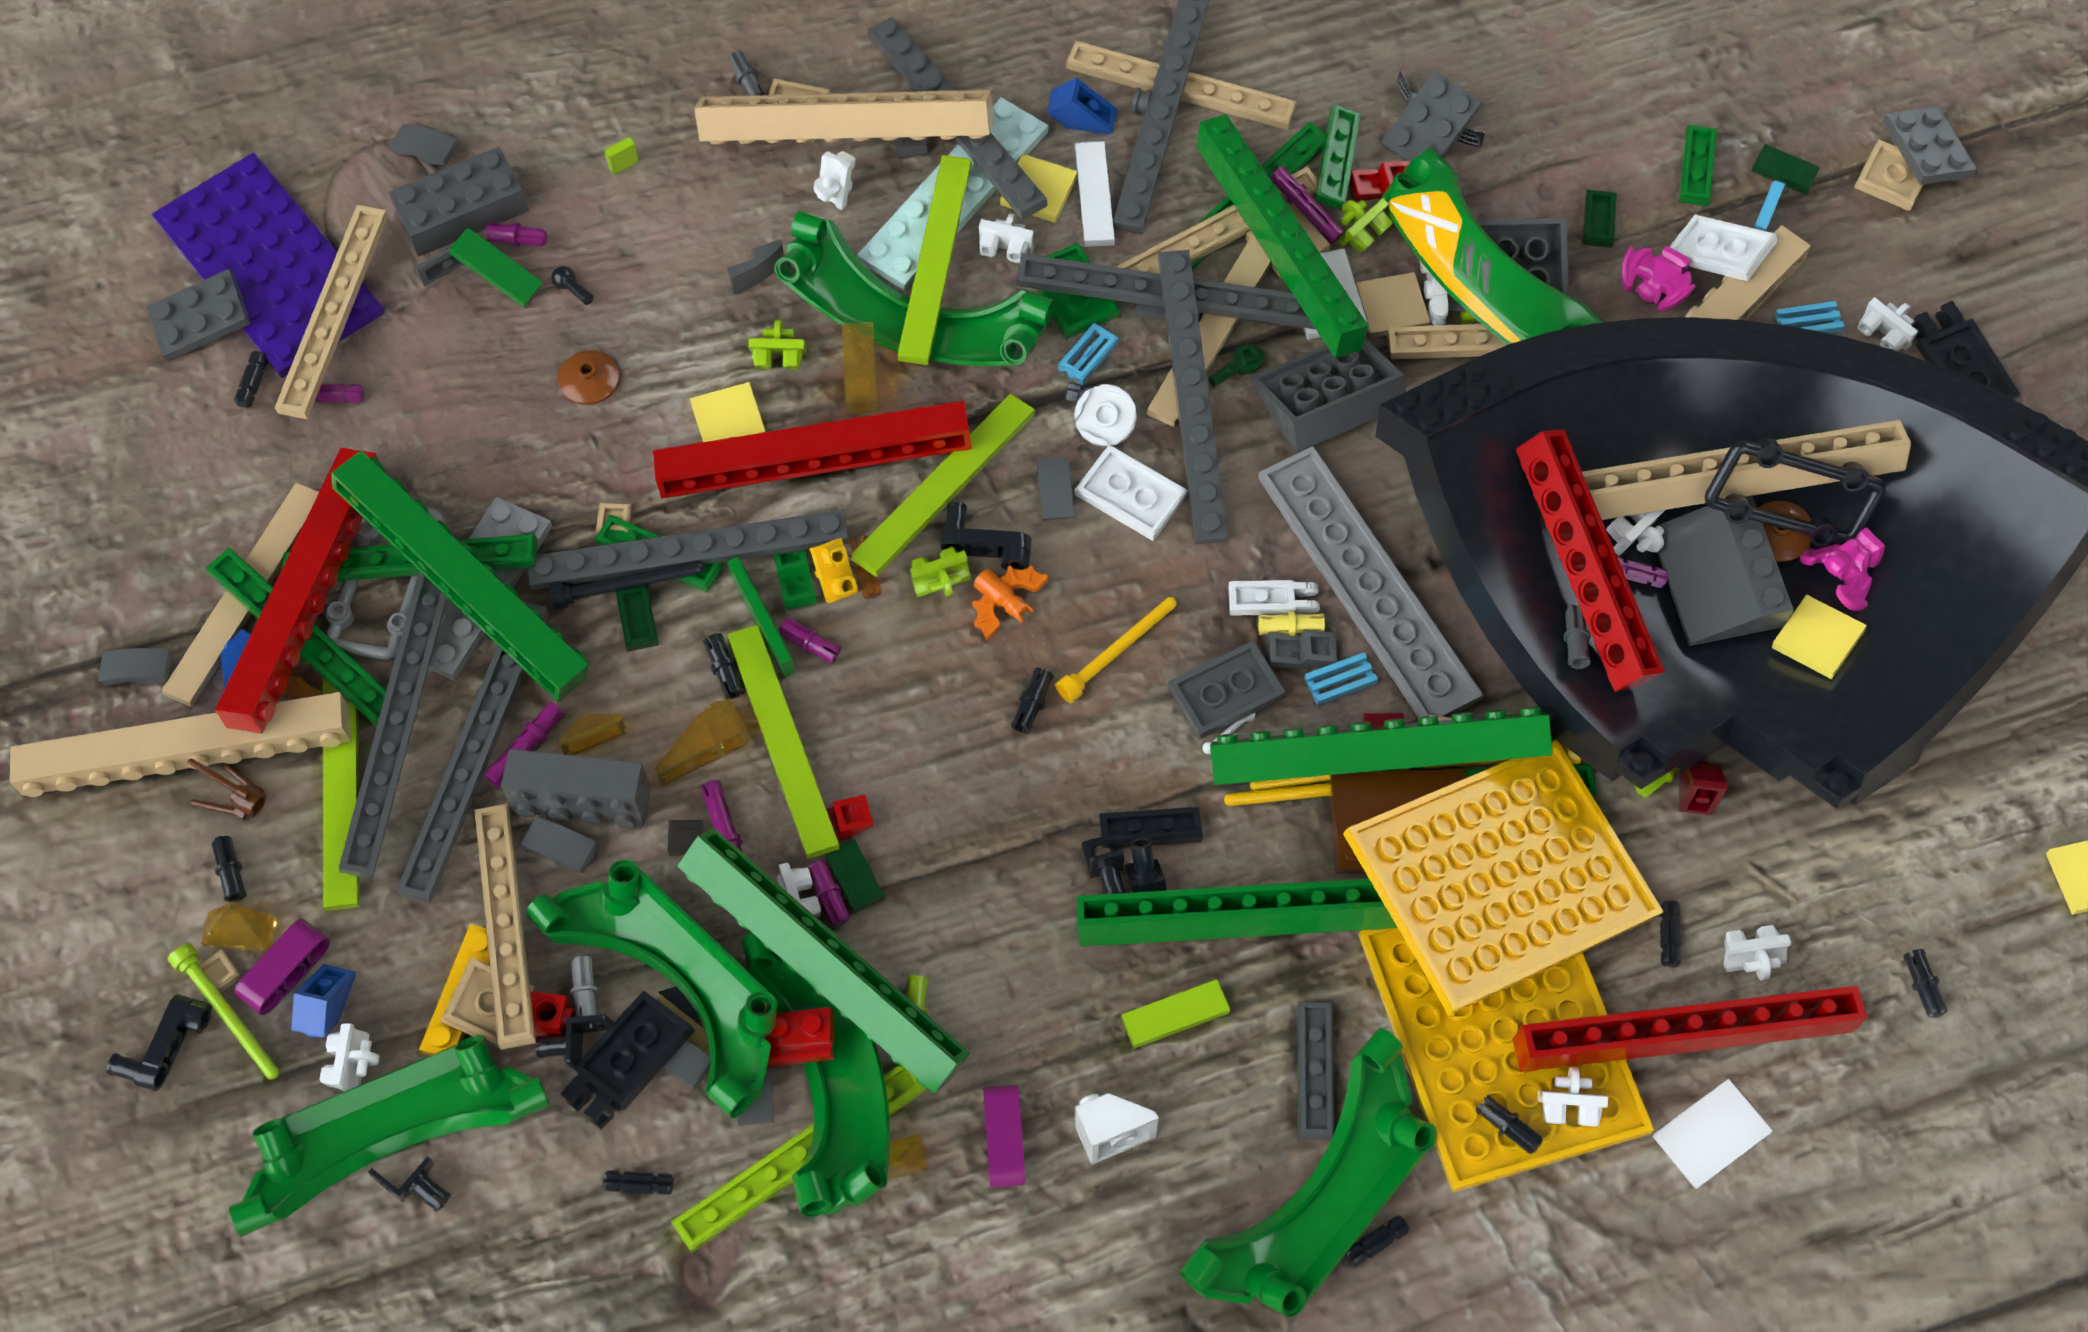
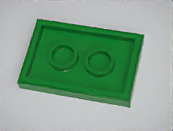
M1079 243L1045 256L1091 264ZM1036 289L1039 295L1055 301L1052 318L1065 340L1087 331L1093 323L1101 325L1120 317V310L1114 300Z

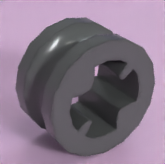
M1137 87L1132 104V114L1141 112L1143 116L1145 115L1152 90L1143 92L1141 88Z

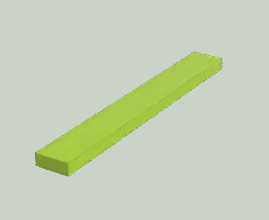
M942 155L898 350L897 357L900 362L929 365L972 161L969 158Z
M1010 393L970 434L972 449L953 451L852 553V561L877 577L1034 417L1035 409Z
M758 625L728 633L727 640L736 660L739 673L807 860L839 850L837 837Z
M323 679V695L336 693L337 691ZM347 700L346 702L350 708L351 741L340 743L336 747H323V908L325 911L360 908V877L339 873L338 869L359 794L358 710Z
M897 1065L884 1074L889 1116L926 1091V1088L922 1087L917 1082L916 1077L904 1066ZM814 1123L671 1221L691 1253L793 1183L792 1175L800 1168L810 1149Z

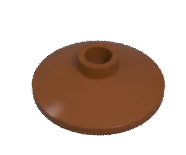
M593 350L582 351L572 355L562 364L558 372V385L562 394L570 401L581 405H591L606 400L614 393L620 380L619 369L615 361L607 354ZM585 371H591L588 374H583Z
M1772 501L1759 507L1760 509L1807 522L1811 521L1810 516L1801 507L1791 502ZM1762 523L1776 562L1795 560L1800 557L1803 551L1809 549L1812 544L1808 535L1790 530L1782 531L1775 526Z

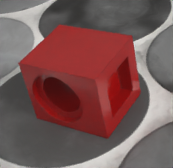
M530 991L535 1036L564 1035L566 1033L567 1017H575V1010L571 1007L567 997ZM546 1011H556L553 1019L549 1021L540 1020Z

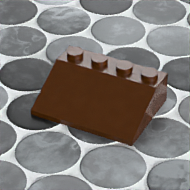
M1464 769L1358 772L1330 775L1335 874L1366 873L1343 835L1349 827L1465 779Z

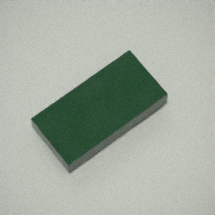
M1765 144L1751 171L1773 181L1785 183V186L1807 195L1820 167Z
M1587 189L1584 205L1582 245L1613 247L1616 192Z
M643 585L615 591L627 652L658 646L659 641L648 586Z
M855 839L839 846V850L825 854V858L853 913L884 900V894Z

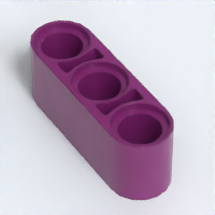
M305 919L297 920L242 977L235 988V995L263 1016L270 1013L322 958L330 946V939Z
M1018 1085L983 1087L990 1188L1026 1185Z

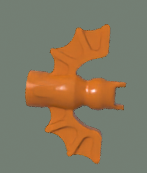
M1030 565L1029 568L1024 570H1016L1008 566L1007 573L1003 577H998L989 568L983 570L977 576L973 587L983 594V597L972 602L973 608L977 611L974 627L979 628L983 632L986 641L990 640L1000 630V622L994 614V608L996 606L1004 607L1010 616L1023 623L1024 620L1021 616L1027 611L1033 613L1034 610L1025 603L1022 597L1015 595L1013 589L1023 588L1036 593L1049 581L1048 575L1036 572L1033 566Z

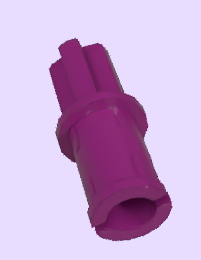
M489 222L486 227V240L488 242L509 243L513 247H518L520 244L545 246L547 243L548 233L544 229L521 227L520 223L503 225Z
M786 618L778 630L781 636L802 647L804 653L809 651L831 665L837 660L834 656H839L842 649L841 646L818 635V630L813 629L811 631L790 618Z
M816 861L808 866L812 883L817 892L815 896L822 903L831 925L841 926L849 920V914L839 894L841 888L839 885H835L826 861Z

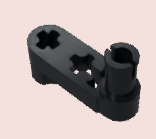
M950 502L947 504L946 526L942 529L941 550L954 547L958 552L965 551L967 556L1001 558V567L1007 570L1008 566L1016 570L1029 568L1032 539L1028 534L1016 531L964 528L967 505L962 502Z
M179 994L174 995L165 1010L144 1059L138 1061L114 1053L108 1060L106 1073L111 1076L114 1075L134 1081L136 1086L158 1091L172 1068L188 1030L201 1033L207 1028L211 1019L212 1005Z

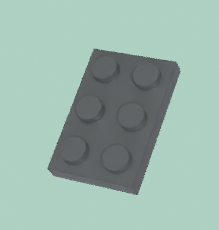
M1434 70L1382 140L1381 144L1404 161H1411L1428 148H1433L1444 159L1481 109L1483 103Z
M1939 106L1886 113L1882 122L1920 185L1973 178L1977 167Z
M230 269L147 306L162 357L168 362L251 324L235 274Z
M1254 640L1168 681V689L1199 740L1285 698L1286 695L1284 688Z

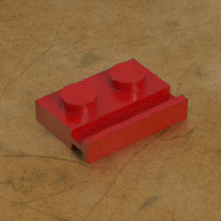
M830 1007L777 1013L774 1030L764 1037L771 1045L767 1067L834 1060V1054L832 1053V1045H834V1011Z

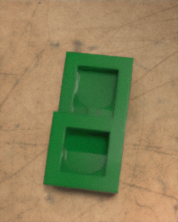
M805 550L774 554L785 610L817 604Z

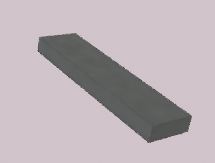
M1298 1001L1297 1003L1298 1139L1331 1140L1334 1135L1332 1002Z

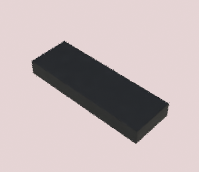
M1199 807L1099 814L1102 849L1130 847L1131 841L1137 838H1149L1152 845L1202 842L1203 839Z

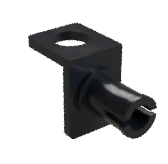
M1101 837L1083 841L1082 849L1090 877L1100 876L1105 894L1126 893L1119 872L1124 867L1123 850L1109 848L1111 852L1092 857V850L1102 845Z
M1149 838L1132 840L1130 847L1132 849L1133 863L1125 865L1132 893L1167 891L1166 881L1158 859H1153L1151 840Z
M605 1014L567 1017V1027L564 1035L536 1037V1044L541 1043L540 1046H535L536 1056L544 1058L565 1055V1063L573 1069L582 1059L583 1032L608 1030L614 1024V1021Z
M428 1156L400 1189L396 1188L373 1168L368 1171L372 1179L401 1202L408 1195L414 1193L436 1213L442 1209L443 1205L433 1195H436L445 1204L451 1197V1193L445 1191L428 1177V1171L434 1165L433 1160Z

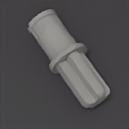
M577 956L572 960L574 988L570 990V995L574 996L575 1017L597 1015L595 994L598 993V987L594 986L592 959L590 956Z

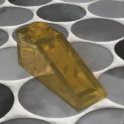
M873 322L842 324L844 379L848 414L879 412Z
M729 698L722 702L715 701L709 704L704 711L700 712L654 768L661 787L750 743L747 729Z

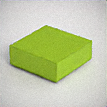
M630 137L604 150L608 168L613 175L639 162L635 143Z

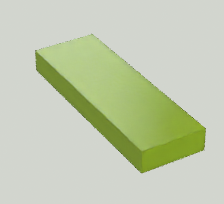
M1216 979L1121 1014V1019L1133 1049L1230 1014V1008Z

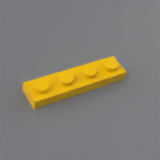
M473 924L469 925L419 1048L422 1054L430 1056L463 1041L465 1032L440 1020L471 957L490 965L487 928Z

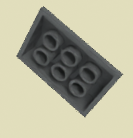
M1567 217L1476 219L1485 233L1515 262L1544 283L1569 296ZM1447 292L1448 311H1466Z
M1366 338L1363 349L1334 358L1325 345L1250 377L1252 385L1281 434L1297 452L1378 418L1380 404L1406 392L1404 374Z
M1746 496L1745 498L1750 505L1756 507L1753 496ZM1705 506L1657 525L1664 529L1662 534L1664 545L1657 554L1662 568L1668 571L1667 583L1689 646L1785 626L1794 609L1761 522L1747 519L1743 523L1733 524L1727 520L1723 512Z

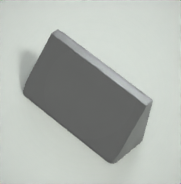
M452 246L415 266L414 273L424 286L463 265V263L449 254V249Z

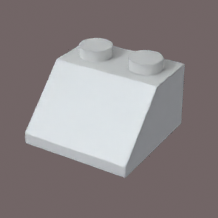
M1109 1093L1100 1097L1098 1094L1087 1096L1079 1102V1106L1075 1107V1128L1092 1165L1156 1138L1158 1116L1155 1111Z

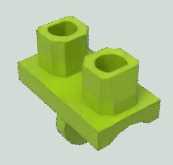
M1382 198L1366 214L1364 209L1367 207V204L1363 200H1360L1358 203L1351 200L1345 202L1342 206L1344 216L1341 218V222L1344 225H1348L1350 222L1354 225L1337 240L1342 247L1350 243L1353 248L1362 253L1375 241L1366 231L1365 227L1367 225L1380 236L1394 223L1384 211L1389 205L1386 200Z
M775 320L774 328H763V337H774V339L749 338L748 348L752 353L756 369H772V354H783L784 369L800 370L803 355H807V345H805L804 339H783L794 338V329H783L782 320Z
M954 547L942 550L939 554L940 559L929 562L927 558L920 557L912 560L910 573L917 597L943 590L945 596L950 597L953 596L951 586L972 580L965 551L958 552Z

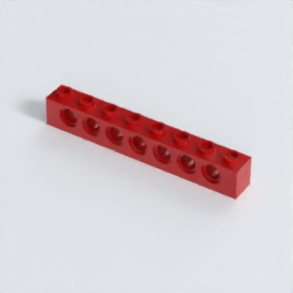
M1565 430L1540 432L1516 449L1521 467L1525 471L1533 491V496L1541 510L1546 528L1550 532L1558 557L1566 571L1570 586L1575 593L1583 618L1591 632L1595 647L1600 654L1614 691L1637 688L1663 674L1665 670Z

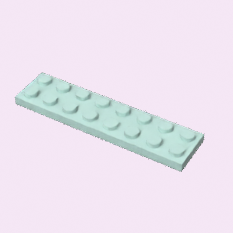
M1002 97L993 105L994 126L991 133L1018 163L1021 155H1028L1048 133V125ZM959 144L948 155L971 159ZM973 161L957 233L997 190ZM940 164L857 254L858 259L865 267L904 291L914 282Z

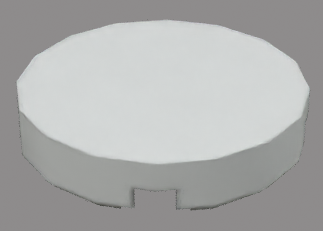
M1109 384L1099 385L1084 392L1077 401L1074 412L1076 427L1082 437L1092 445L1100 447L1116 446L1125 441L1133 432L1137 420L1136 407L1129 394L1120 387Z

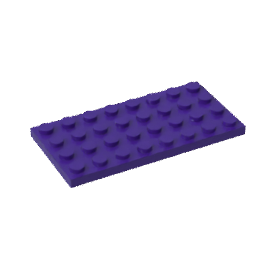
M253 152L152 213V216L202 280L208 279L227 269H230L235 274L251 323L241 329L257 349L266 354L269 364L283 378L290 371L337 252ZM363 283L339 342L385 313L381 304Z

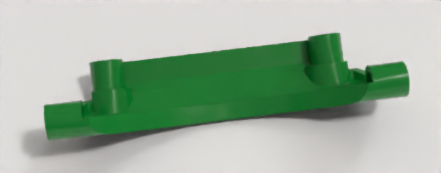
M626 859L614 862L609 868L608 882L606 884L602 881H597L562 891L553 898L548 894H543L531 902L526 910L527 918L554 943L594 946L617 951L651 966L676 985L696 1011L708 1041L710 1070L705 1094L729 1118H737L754 1101L762 1096L771 1045L764 1037L775 1028L777 999L654 883L636 863ZM757 1012H763V1013H766V1014L760 1015V1014H756V1013H757Z
M1378 1028L1353 1058L1350 1066L1345 1102L1335 1133L1325 1154L1305 1184L1279 1210L1256 1225L1234 1234L1206 1238L1179 1270L1180 1276L1198 1294L1207 1299L1248 1305L1257 1297L1262 1304L1287 1318L1297 1316L1426 1152L1433 1147L1437 1137L1435 1126L1414 1116L1408 1108L1412 1103L1403 1061L1399 1055L1403 1050V1045L1392 1033L1383 1028Z
M476 1035L461 1041L457 1045L280 1119L268 1121L257 1127L252 1133L263 1156L265 1168L255 1173L243 1200L229 1207L233 1225L239 1236L243 1237L287 1218L312 1198L341 1179L399 1150L457 1131L509 1124L549 1107L550 1104L538 1076L531 1078L509 1066L498 1070L484 1036Z

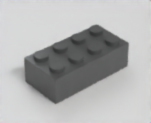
M500 146L388 192L395 212L418 257L456 242L467 227L477 233L486 229L489 222L499 224L529 211L523 190Z
M509 749L501 787L513 812L520 816L534 817L536 814L547 815L558 821L575 818L589 824H600L601 821L612 822L624 828H632L634 825L644 826L651 787L642 763Z

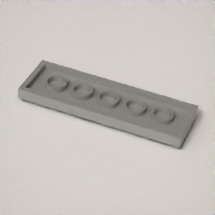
M495 497L469 539L535 534L538 540V551L553 526L550 520ZM526 568L494 570L499 581L504 585L508 584L514 588ZM447 598L429 670L455 681L485 633L449 598Z

